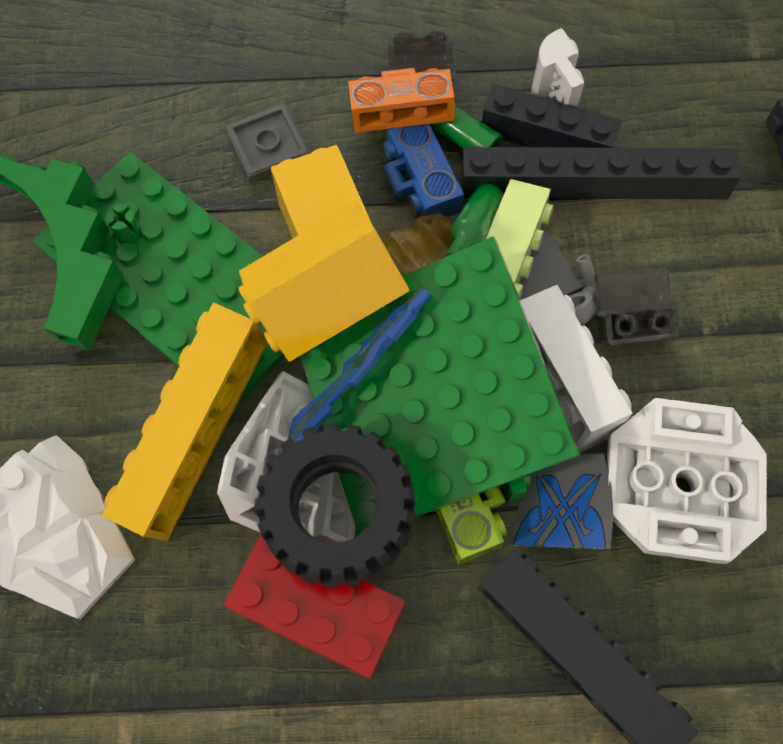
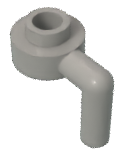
M582 255L576 259L585 288L582 292L569 295L575 307V316L581 325L590 321L597 311L594 298L601 289L589 255Z

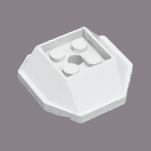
M654 398L608 438L607 469L609 473L608 485L610 481L612 485L613 522L644 553L727 564L766 531L767 454L755 437L741 423L742 419L734 408ZM676 478H683L689 483V493L678 488Z

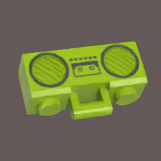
M499 487L485 491L488 499L482 502L479 494L436 510L458 565L502 548L504 544L502 537L507 535L506 528L500 515H492L490 511L505 503Z

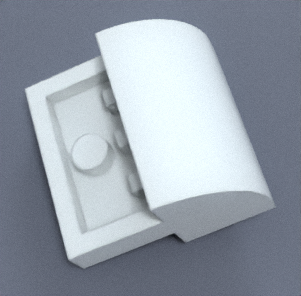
M562 28L549 34L540 46L531 94L578 107L584 87L583 76L578 69H575L579 50L575 41L569 39Z

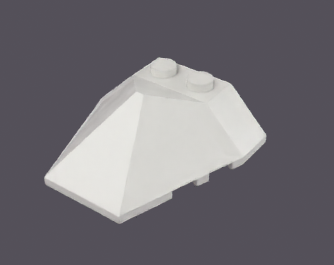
M284 371L278 374L226 454L217 494L229 519L258 532L260 531L257 524L260 521L255 513V499L260 497V492L256 488L259 476L267 475L269 470L265 464L272 454L279 457L284 452L281 444L288 439L292 419L314 400L310 385ZM317 407L301 422L292 436L293 441L296 440L303 427L318 413ZM322 423L316 428L315 433L324 432ZM338 472L319 477L307 487L300 499L298 512L302 526L311 536L326 543H339L354 538L356 526Z

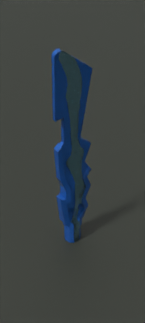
M422 286L409 300L394 309L387 320L375 328L371 336L363 341L357 354L344 362L342 375L292 419L288 439L291 437L296 443L304 438L302 430L313 427L315 431L334 410L331 405L349 386H357L381 358L386 349L400 338L416 319L421 308L432 298Z

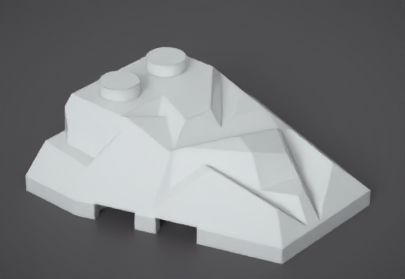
M55 435L39 442L29 453L24 450L16 452L0 468V585L81 620L136 559L118 524L101 516L105 509L104 497L100 489L95 486L88 472L89 468L85 460Z

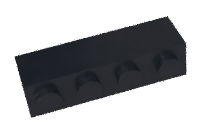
M497 84L492 85L482 115V122L502 134L503 140L525 147L613 148L622 122L620 119Z

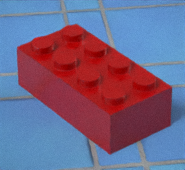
M260 534L224 606L230 611L364 678L372 680L405 609V601L363 580L360 581L361 585L350 588L348 585H337L336 589L324 588L322 584L315 582L313 585L305 582L293 572L290 573L268 549L266 541Z

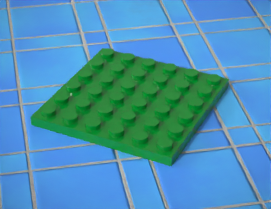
M494 236L402 276L410 290L409 292L300 355L315 399L342 375L344 362L359 352L363 341L371 336L378 325L387 320L394 309L409 300L420 287L432 296L421 308L416 319L400 338L386 349L381 358L357 386H349L331 405L334 410L322 422L324 431L325 424L337 423L339 430H347L349 424L360 426L362 434L368 436L373 431L383 437V444L386 447L392 445L400 454L401 463L407 465L411 475L415 496V518L581 456L504 257ZM368 353L352 365L349 374L354 369L363 365ZM342 382L317 406L318 411ZM338 472L359 535L369 526L373 519L376 505L375 496L371 487L363 478L352 473Z

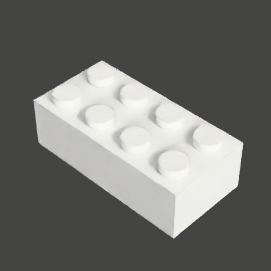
M555 285L521 300L579 452L581 453L607 441L610 435L632 415L631 402L626 392L618 389L613 381L612 370L608 361L604 357H599L593 346L594 341L591 332L585 325L581 326L575 316V307L571 298L568 295H563L558 285Z

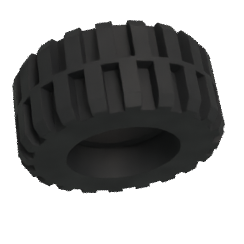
M337 423L325 424L324 432L315 433L313 427L302 430L304 438L295 443L290 437L282 443L281 446L284 452L279 457L272 454L265 464L269 470L267 475L259 476L256 488L260 492V497L255 499V513L260 521L257 524L260 534L266 541L268 549L290 573L293 572L301 580L312 585L315 582L322 584L324 588L336 589L337 585H348L350 588L361 585L360 581L369 577L373 580L383 574L382 570L387 565H393L398 560L400 551L403 546H407L411 537V529L415 518V496L407 465L401 463L400 454L392 445L386 447L383 444V437L373 431L368 436L362 434L360 426L349 424L347 430H339ZM334 472L355 474L369 484L375 496V512L369 526L358 536L339 543H326L311 536L302 526L298 512L299 502L304 491L312 482L323 475Z

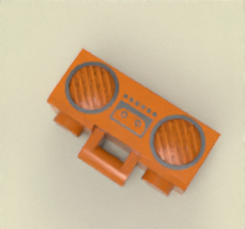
M415 68L382 71V77L372 78L365 76L358 80L348 81L355 133L455 121L454 92L450 69L439 70L431 68L424 72H416L415 74Z

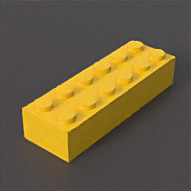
M214 302L209 311H205L199 318L196 327L197 334L191 346L187 345L183 349L179 357V368L173 380L167 381L161 391L160 399L162 401L155 414L150 415L145 421L142 428L143 437L139 445L126 457L123 464L124 473L118 485L113 486L109 490L104 500L105 509L101 516L143 537L168 541L268 345L264 333L251 319Z

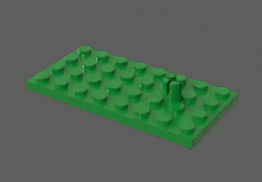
M129 152L95 183L86 206L97 210L109 228L99 252L114 258L115 264L124 274L109 308L113 313L178 368L179 357L183 349L187 345L191 346L197 334L196 327L199 318L205 311H209L213 302L251 319L243 305L246 301L238 288L243 285L239 270L263 257L260 253L132 152ZM48 226L32 242L41 252L56 263V249ZM259 322L257 324L263 333L266 332L262 323ZM268 343L236 408L286 357L281 350L275 353Z

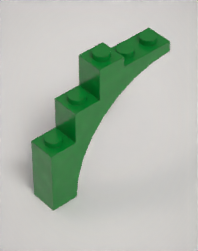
M0 154V184L16 190L39 207L49 225L56 249V287L53 304L44 329L60 342L90 351L124 277V274L115 264V259L99 252L109 228L97 210L86 206L95 184L87 174L86 168L72 160H67L65 163L51 159L46 169L36 163H30V165L22 164L8 155Z

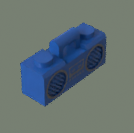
M424 124L387 129V141L384 142V149L389 161L392 162L387 163L383 169L395 195L402 197L412 193V195H409L411 209L415 215L420 214L424 225L460 213L462 211L464 194L430 125ZM402 171H404L408 179L406 182H404L400 174Z

